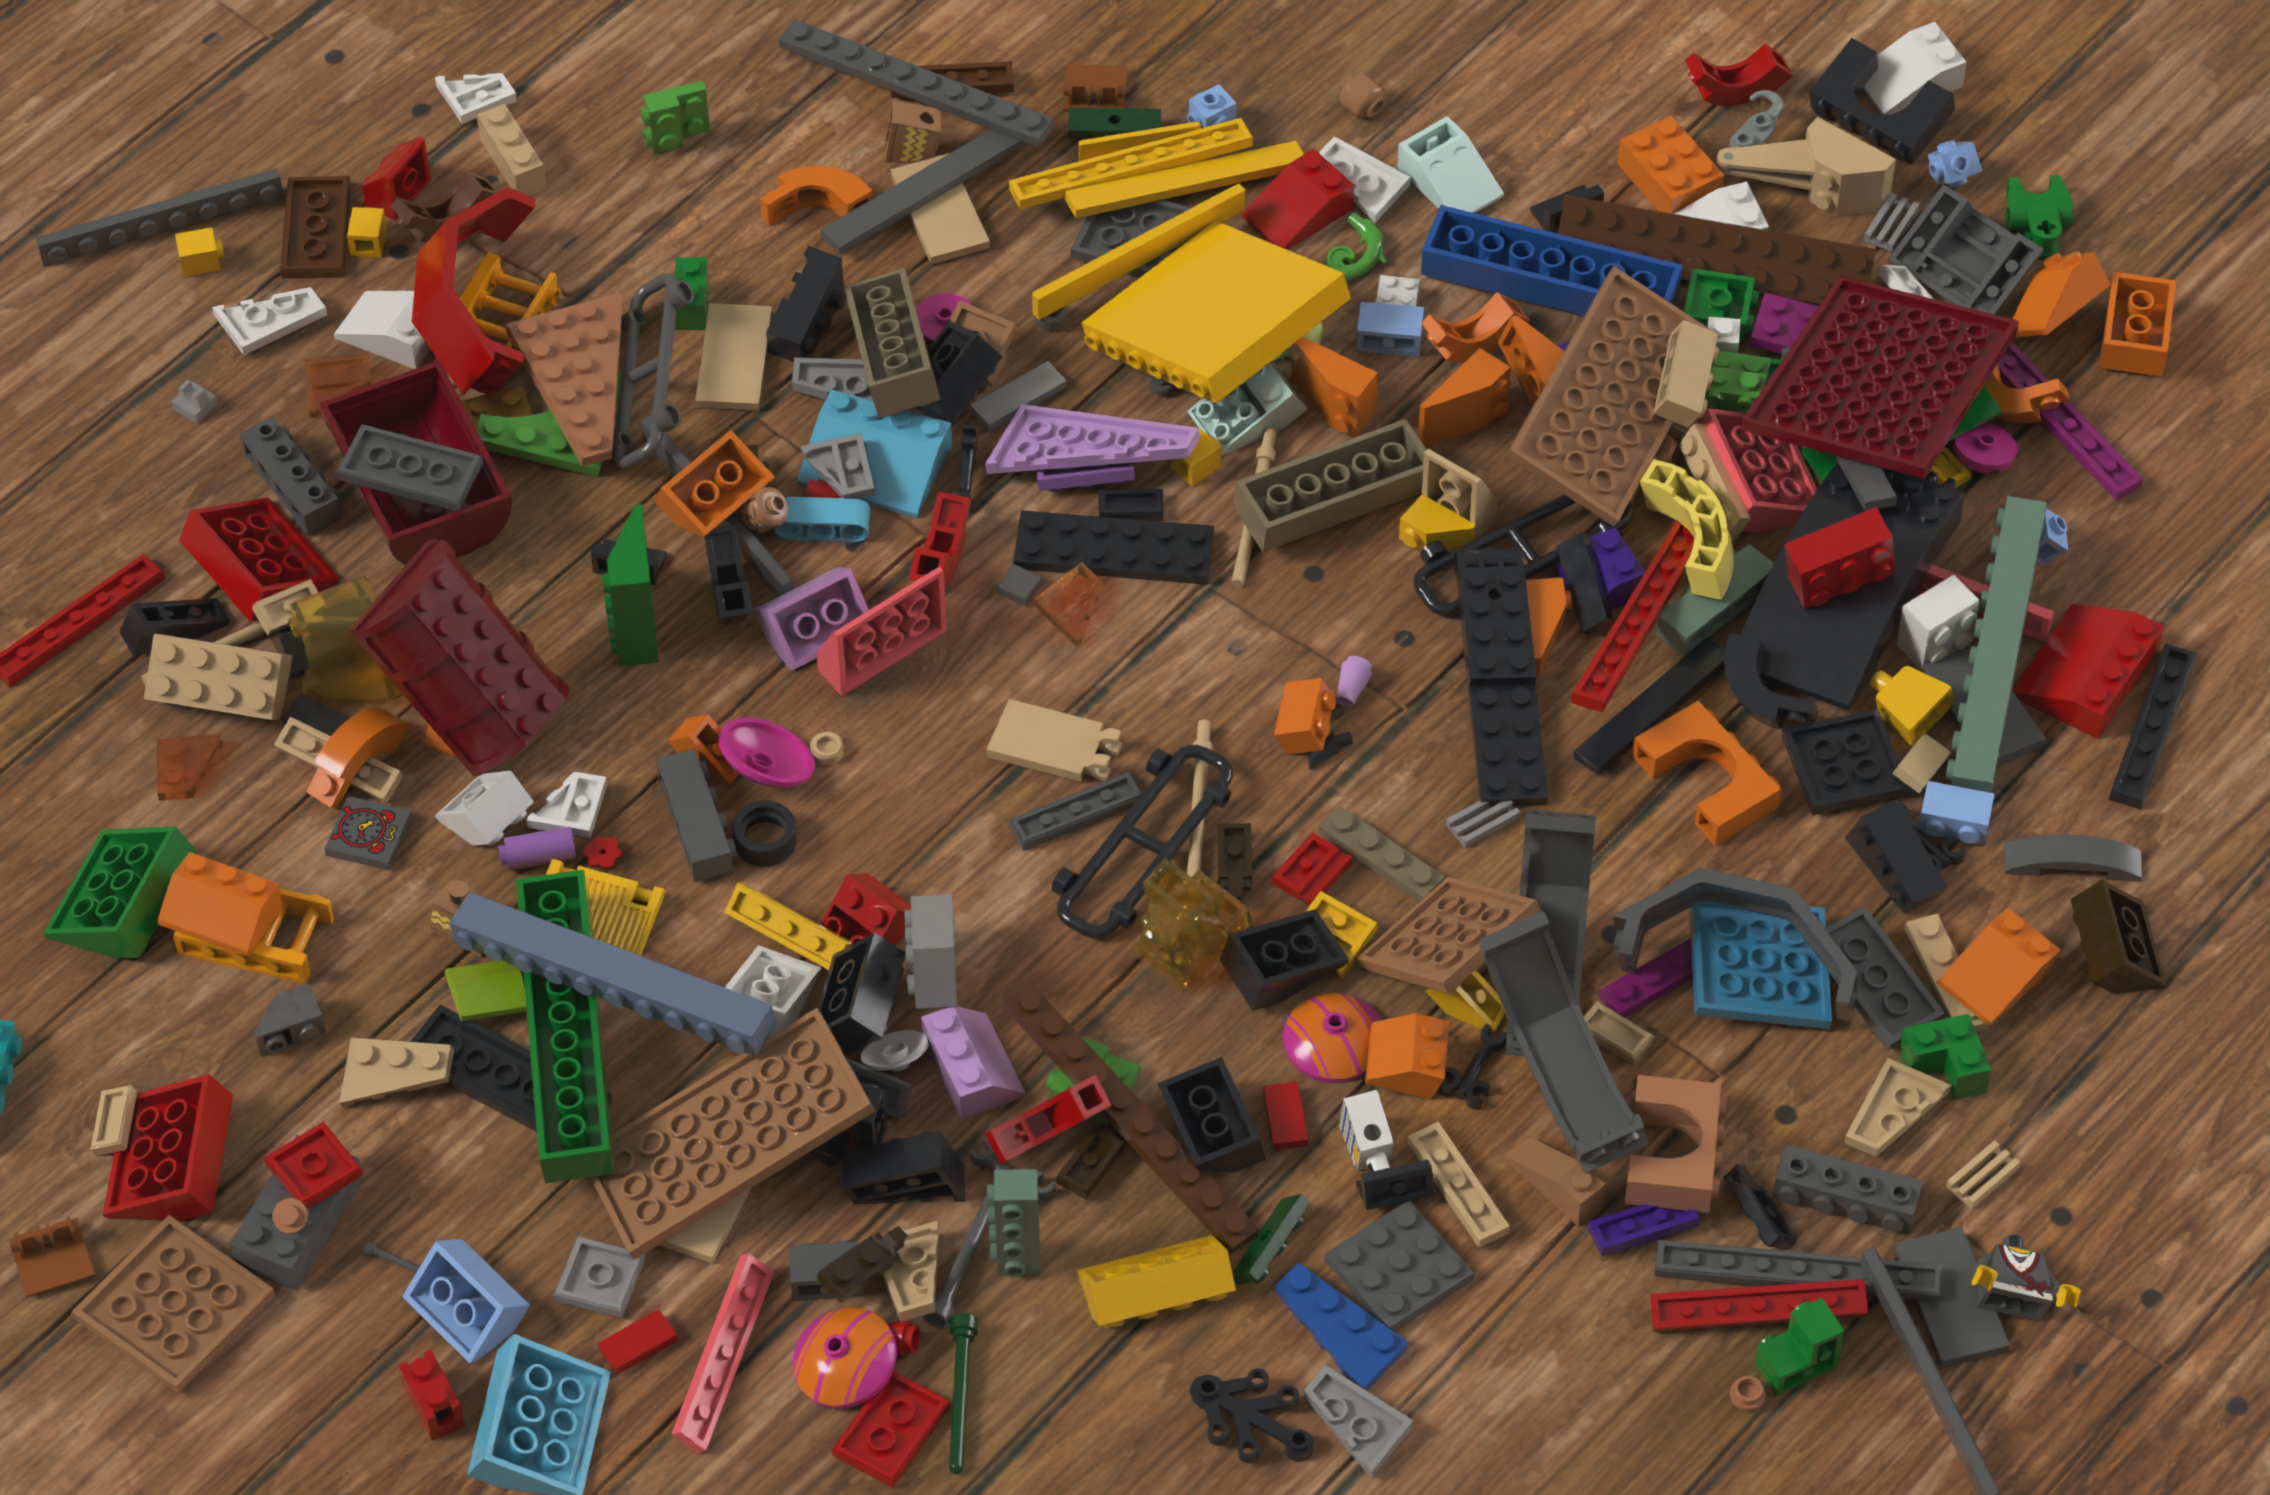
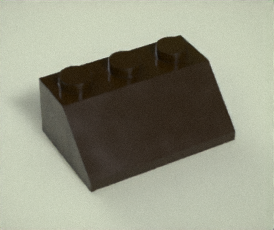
M2100 880L2070 899L2074 912L2072 915L2073 921L2078 927L2081 937L2080 947L2086 956L2089 967L2088 976L2095 986L2101 987L2113 994L2162 989L2167 986L2143 901L2104 880Z

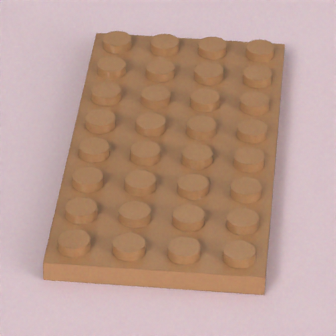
M1614 266L1606 276L1505 456L1610 525L1615 526L1673 421L1653 414L1670 334L1683 320L1708 330L1710 329Z
M815 1008L768 1037L756 1057L742 1053L611 1134L615 1174L590 1178L628 1253L635 1260L875 1112V1109L818 1008Z

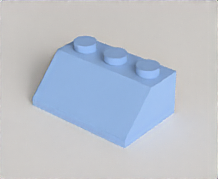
M463 1239L435 1241L402 1296L470 1364L477 1362L513 1334L530 1307V1304Z

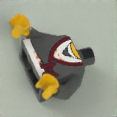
M2018 1235L2006 1236L2003 1239V1244L1995 1245L1990 1254L1982 1255L1968 1272L1969 1279L1972 1281L1971 1285L1979 1286L1976 1307L2041 1321L2053 1302L2056 1303L2057 1307H2063L2064 1304H2068L2073 1308L2078 1306L2081 1290L2073 1285H2059L2051 1271L2047 1268L2045 1257L2039 1252L2024 1249V1239Z

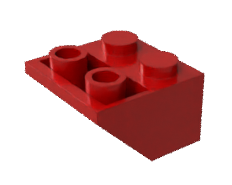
M869 873L847 874L820 925L853 943L872 933H876L888 942L896 945L905 934L904 910H910L911 904Z

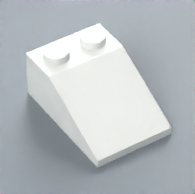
M1936 22L1909 31L1877 55L1878 69L1864 85L1862 91L1881 115L1894 114L1906 108L1928 80L1949 92L1962 88L1967 62Z
M1747 182L1718 188L1674 213L1769 230V226Z
M365 291L334 333L335 339L413 369L420 366L431 350L411 322L414 291Z
M758 945L725 988L772 1005L775 1027L768 1036L770 1037L797 1020L820 974L821 967Z

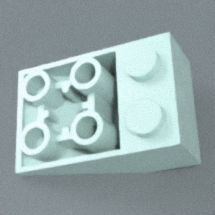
M1448 116L1399 143L1397 169L1410 176V182L1438 209L1440 205L1477 213L1504 197V192L1467 134Z
M1271 361L1217 404L1203 398L1187 412L1199 428L1219 441L1222 447V456L1263 438L1266 428H1274L1277 432L1284 429L1308 408L1278 367Z

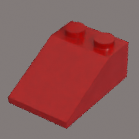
M1312 149L1292 161L1242 212V218L1269 243L1289 250L1353 210L1354 184L1319 152Z

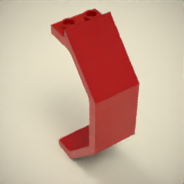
M509 187L448 218L417 254L411 322L437 359L440 360L463 396L470 388L483 394L497 392L523 363V352L495 342L483 334L456 294L453 286L457 244L478 233L505 242L535 208V198Z

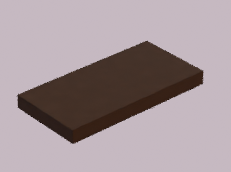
M350 176L288 177L280 268L281 279L344 277L351 192Z

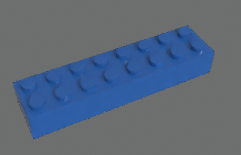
M1440 205L1422 249L1421 275L1492 293L1498 292L1508 297L1585 315L1606 276L1614 266L1672 305H1675L1680 292L1683 265Z

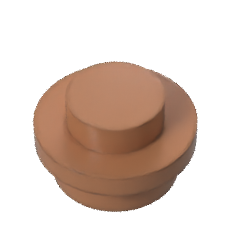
M283 1199L276 1204L273 1210V1223L281 1232L287 1234L297 1233L307 1223L308 1210L304 1203L298 1199Z
M1743 1376L1732 1384L1730 1399L1737 1408L1744 1411H1754L1764 1404L1766 1390L1757 1378Z

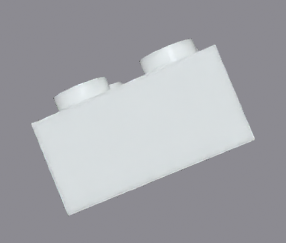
M1380 275L1376 302L1417 307L1420 279Z

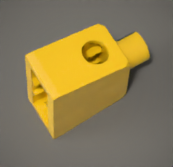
M1910 666L1903 667L1894 677L1880 670L1873 676L1870 686L1879 692L1875 699L1880 715L1912 747L1923 733H1927L1954 705L1953 692L1950 685Z

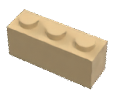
M502 104L477 114L480 140L510 188L528 196L547 190L544 165L507 106Z
M1683 320L1670 334L1653 414L1689 427L1697 418H1702L1708 405V401L1705 400V394L1713 380V374L1710 373L1711 365L1715 362L1719 352V348L1716 347L1718 333Z

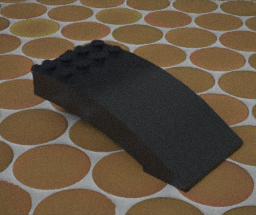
M1838 461L1813 495L1785 543L1865 512ZM1881 468L1897 496L1895 506L1878 509L1893 537L1895 573L1890 574L1882 581H1872L1860 586L1852 593H1843L1833 597L1822 605L1803 608L1788 579L1784 544L1740 634L1761 639L1766 648L1761 667L1762 679L1849 711L1876 671L1877 664L1901 619L1903 605L1910 602L1934 560L1961 522L1964 493L1955 490L1956 480L1949 477L1941 485L1937 483L1938 474L1933 471H1929L1925 479Z

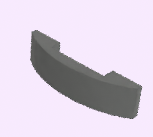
M2058 834L2026 837L2005 843V874L2039 876L2040 868L2107 872V880L2141 882L2142 879L2141 850L2118 841L2085 835Z

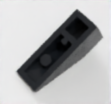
M217 598L131 603L119 633L132 655L150 654L154 634L196 639L228 626L231 620Z

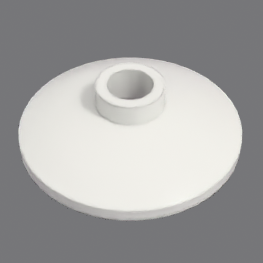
M903 1030L884 1035L881 1040L869 1044L861 1054L862 1063L873 1070H891L895 1072L904 1070L927 1050L929 1044L927 1036L915 1030Z

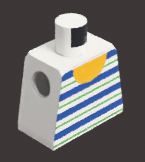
M1374 1090L1344 1098L1339 1127L1355 1168L1357 1170L1368 1169L1369 1172L1390 1168L1388 1162L1391 1160L1393 1139L1378 1091Z

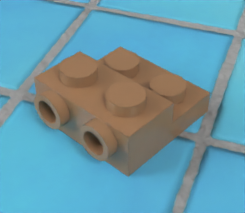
M959 300L950 321L978 334L1003 356L998 362L995 372L987 377L979 388L983 389L985 384L993 387L1007 360L1004 354L1018 327L1014 322Z

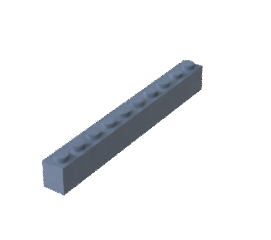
M469 892L449 922L454 943L462 949L475 950L485 954L494 961H504L512 964L525 973L533 972L546 977L554 984L562 983L575 988L583 995L599 997L615 1007L622 1006L636 1011L644 1018H654L665 1022L673 1029H683L698 1035L705 1041L718 1042L728 1046L736 1053L744 1052L756 1057L775 1027L772 1005L471 892Z

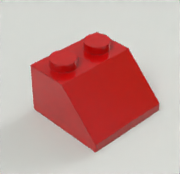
M417 137L398 145L390 155L383 158L375 172L366 177L362 184L365 207L384 209V215L396 221L399 216L390 207L396 198L400 197L413 202L428 185L431 177L424 138Z

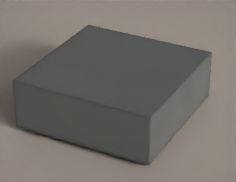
M1013 564L998 584L997 594L1026 606L1041 586L1042 577Z

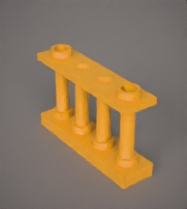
M488 252L460 296V300L483 334L507 341L505 346L515 349L506 333L505 327L477 319L480 311L488 308L513 317L525 319L547 313L551 306L557 304L561 291L558 288L556 273L550 272L541 286L504 274V271L501 270L499 255ZM503 286L534 296L535 298L529 308L490 295L495 287Z
M280 888L282 913L249 956L175 931L173 937L178 955L306 984L311 972L307 954L303 952L317 921L328 924L333 923L334 916L331 901L317 894L307 895ZM285 914L303 918L289 949L271 946Z

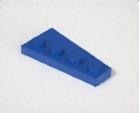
M1299 1262L1275 1285V1293L1298 1321L1302 1325L1307 1326L1314 1335V1340L1318 1345L1328 1351L1335 1360V1365L1344 1375L1347 1374L1353 1383L1366 1391L1408 1350V1342Z

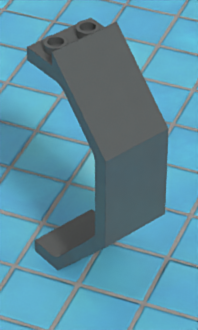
M1527 809L1519 895L1535 899L1541 911H1544L1549 922L1551 937L1579 1005L1596 815ZM1508 1021L1505 1055L1524 1056Z
M1698 868L1613 916L1616 931L1614 941L1616 959L1620 960L1621 971L1634 974L1645 934L1651 928L1698 903L1710 902L1786 919L1793 924L1840 983L1835 1000L1836 1018L1847 1022L1851 1021L1858 992L1857 970L1795 888Z
M1544 911L1479 939L1480 950L1511 1029L1553 1119L1584 1172L1588 1173L1650 1145L1644 1134L1645 1126L1640 1115L1634 1116L1616 1086L1579 1008L1551 937L1549 922Z

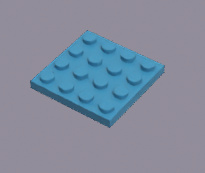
M1701 902L1689 908L1694 1015L1829 1029L1832 1023L1829 971L1791 922L1778 917L1710 902ZM1808 906L1823 927L1826 928L1825 908Z

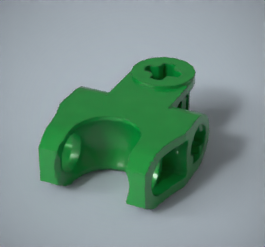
M2059 174L2049 175L2048 191L2041 194L2026 191L2018 177H2008L2005 210L2007 228L2009 231L2024 230L2027 239L2043 248L2044 252L2038 258L2039 260H2045L2058 253V239L2061 236L2062 228L2072 227L2073 205L2070 192Z

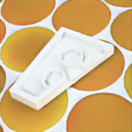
M1335 136L1319 152L1354 184L1353 202L1374 223L1410 186V176Z
M311 287L274 294L270 300L256 303L249 299L241 301V306L224 309V305L212 307L214 316L243 355L327 316L325 305Z

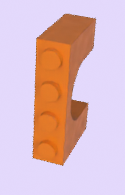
M1699 701L1635 737L1633 758L1652 779L1691 759L1713 761L1725 768L1730 774L1732 781L1728 786L1696 806L1694 824L1714 846L1779 809L1781 787L1778 781L1773 776H1769L1760 767L1756 757L1753 754H1748L1740 746L1736 736L1730 731L1727 732L1718 722L1716 715L1711 710H1707Z

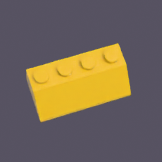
M1213 1235L1077 1270L1092 1318L1099 1326L1104 1325L1105 1328L1118 1327L1125 1323V1319L1136 1316L1139 1319L1152 1318L1159 1314V1310L1171 1307L1173 1310L1187 1309L1193 1306L1194 1301L1205 1298L1207 1301L1221 1300L1227 1297L1228 1292L1236 1291L1228 1251Z

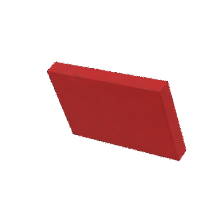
M893 1371L885 1386L864 1403L831 1449L832 1456L894 1488L950 1409V1400Z

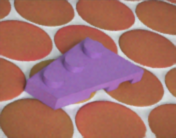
M1134 462L1037 470L1039 491H1058L1062 488L1077 486L1091 487L1095 484L1124 483L1135 480Z

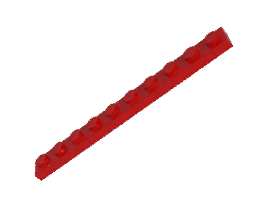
M1678 521L1673 525L1572 692L1571 703L1603 713L1686 574L1685 565L1693 549L1694 537Z

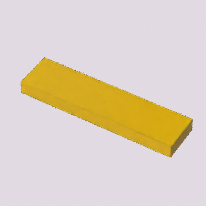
M743 882L737 883L724 911L725 914L828 970L833 954L854 944Z

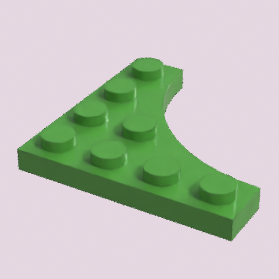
M618 370L616 403L621 386V370ZM550 410L522 417L480 415L477 432L487 450L595 477L599 476L602 461L582 467Z

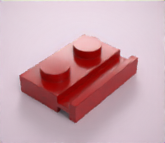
M1312 832L1272 876V884L1300 901L1302 899L1306 901L1308 906H1310L1319 892L1326 893L1352 864V856L1341 853L1339 851L1340 848Z

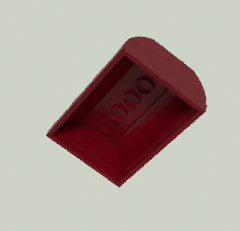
M440 360L319 403L323 419L341 450L343 458L362 424L483 457V465L459 512L358 485L371 514L386 539L392 555L399 562L406 565L430 539L447 541L455 550L456 556L486 546L502 531L511 513V495Z
M428 540L349 629V632L473 776H480L484 771L497 767L524 749L565 702L569 693L568 684L561 676L555 675L535 652L534 644L524 632L518 631L493 602V596L482 583L477 582L456 558L455 550L447 541Z

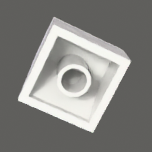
M512 771L484 773L474 779L442 808L435 817L471 845L487 844L491 846L504 836L502 831L508 825L516 824L527 815L526 809L534 801Z

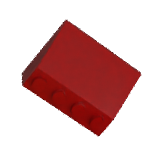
M268 497L190 510L179 539L183 546L250 622L258 621L252 610L255 602L309 579L313 582L318 593L338 583L339 580L337 574Z
M2071 604L2012 691L2019 701L2098 739L2159 651L2164 626L2133 611Z
M210 1074L137 1093L127 1149L114 1152L103 1216L111 1219L164 1220L170 1215L178 1221H185L212 1214L233 1094Z

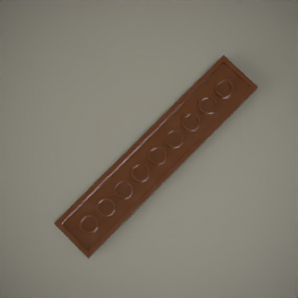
M1569 195L1564 196L1558 234L1681 264L1683 265L1681 280L1690 281L1692 268L1755 277L1754 290L1759 291L1760 294L1769 293L1784 298L1821 304L1840 275L1870 283L1876 252L1875 248Z

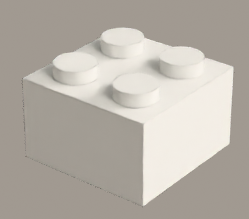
M1952 575L1903 605L1897 646L1920 669L1922 665L1930 662L1934 664L1957 649L1962 650L1966 648L1974 638L1979 599L1955 575Z

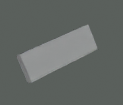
M1047 361L970 405L971 413L988 431H991L1011 420L1021 404L1035 406L1067 388V380Z

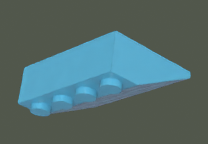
M831 389L819 412L809 444L862 433L875 494L856 499L866 501L869 505L918 518L951 451V423L907 410L901 411L894 416L887 415L879 418L873 401ZM804 458L797 478V484L807 487L810 479L817 481L819 478L825 481Z
M513 1334L497 1350L467 1476L499 1488L546 1495H583L611 1371Z

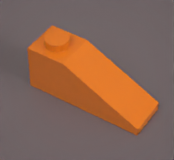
M1563 578L1526 580L1537 678H1540L1565 625L1566 610L1572 609L1570 590L1565 591Z

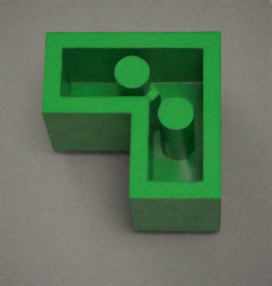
M1969 1014L1903 1028L1899 1052L1904 1065L1927 1075L1943 1072L1947 1083L1951 1084L1950 1092L1954 1100L1987 1093L1991 1068Z
M1822 1298L1812 1303H1801L1791 1312L1788 1331L1777 1336L1775 1334L1769 1335L1757 1345L1754 1363L1775 1395L1778 1396L1838 1368L1844 1329Z

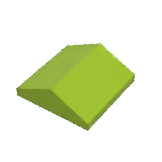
M494 961L445 969V976L461 1021L527 1011L521 970L516 966L504 961Z

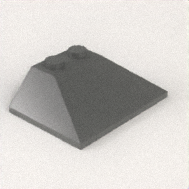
M1943 184L1888 258V261L1893 265L1905 266L1920 283L1952 304L1997 315L2044 252V249L2020 233L2012 234L1975 210L1966 198Z

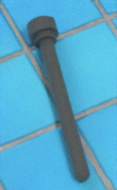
M987 1193L941 1293L935 1299V1312L922 1316L926 1323L935 1328H947L951 1317L954 1315L952 1300L988 1224Z

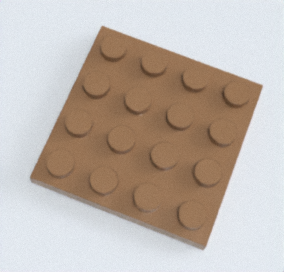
M1447 877L1357 956L1356 959L1361 969L1448 994L1457 989L1467 976L1484 964L1485 960L1479 947V939L1537 914L1541 909L1535 899Z
M168 1215L72 1311L74 1320L179 1394L275 1296V1293L270 1285Z

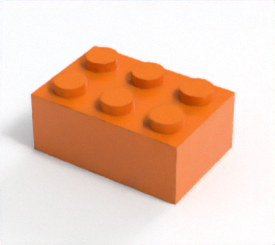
M1672 116L1620 139L1618 166L1658 211L1674 214L1714 190L1723 187L1724 174Z
M2113 272L2108 295L2099 368L2163 377L2169 347L2176 280Z

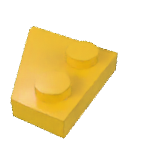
M1320 891L1306 912L1314 909L1317 910L1348 957V964L1335 971L1336 975L1343 979L1355 962L1356 957L1360 955L1378 930V924Z

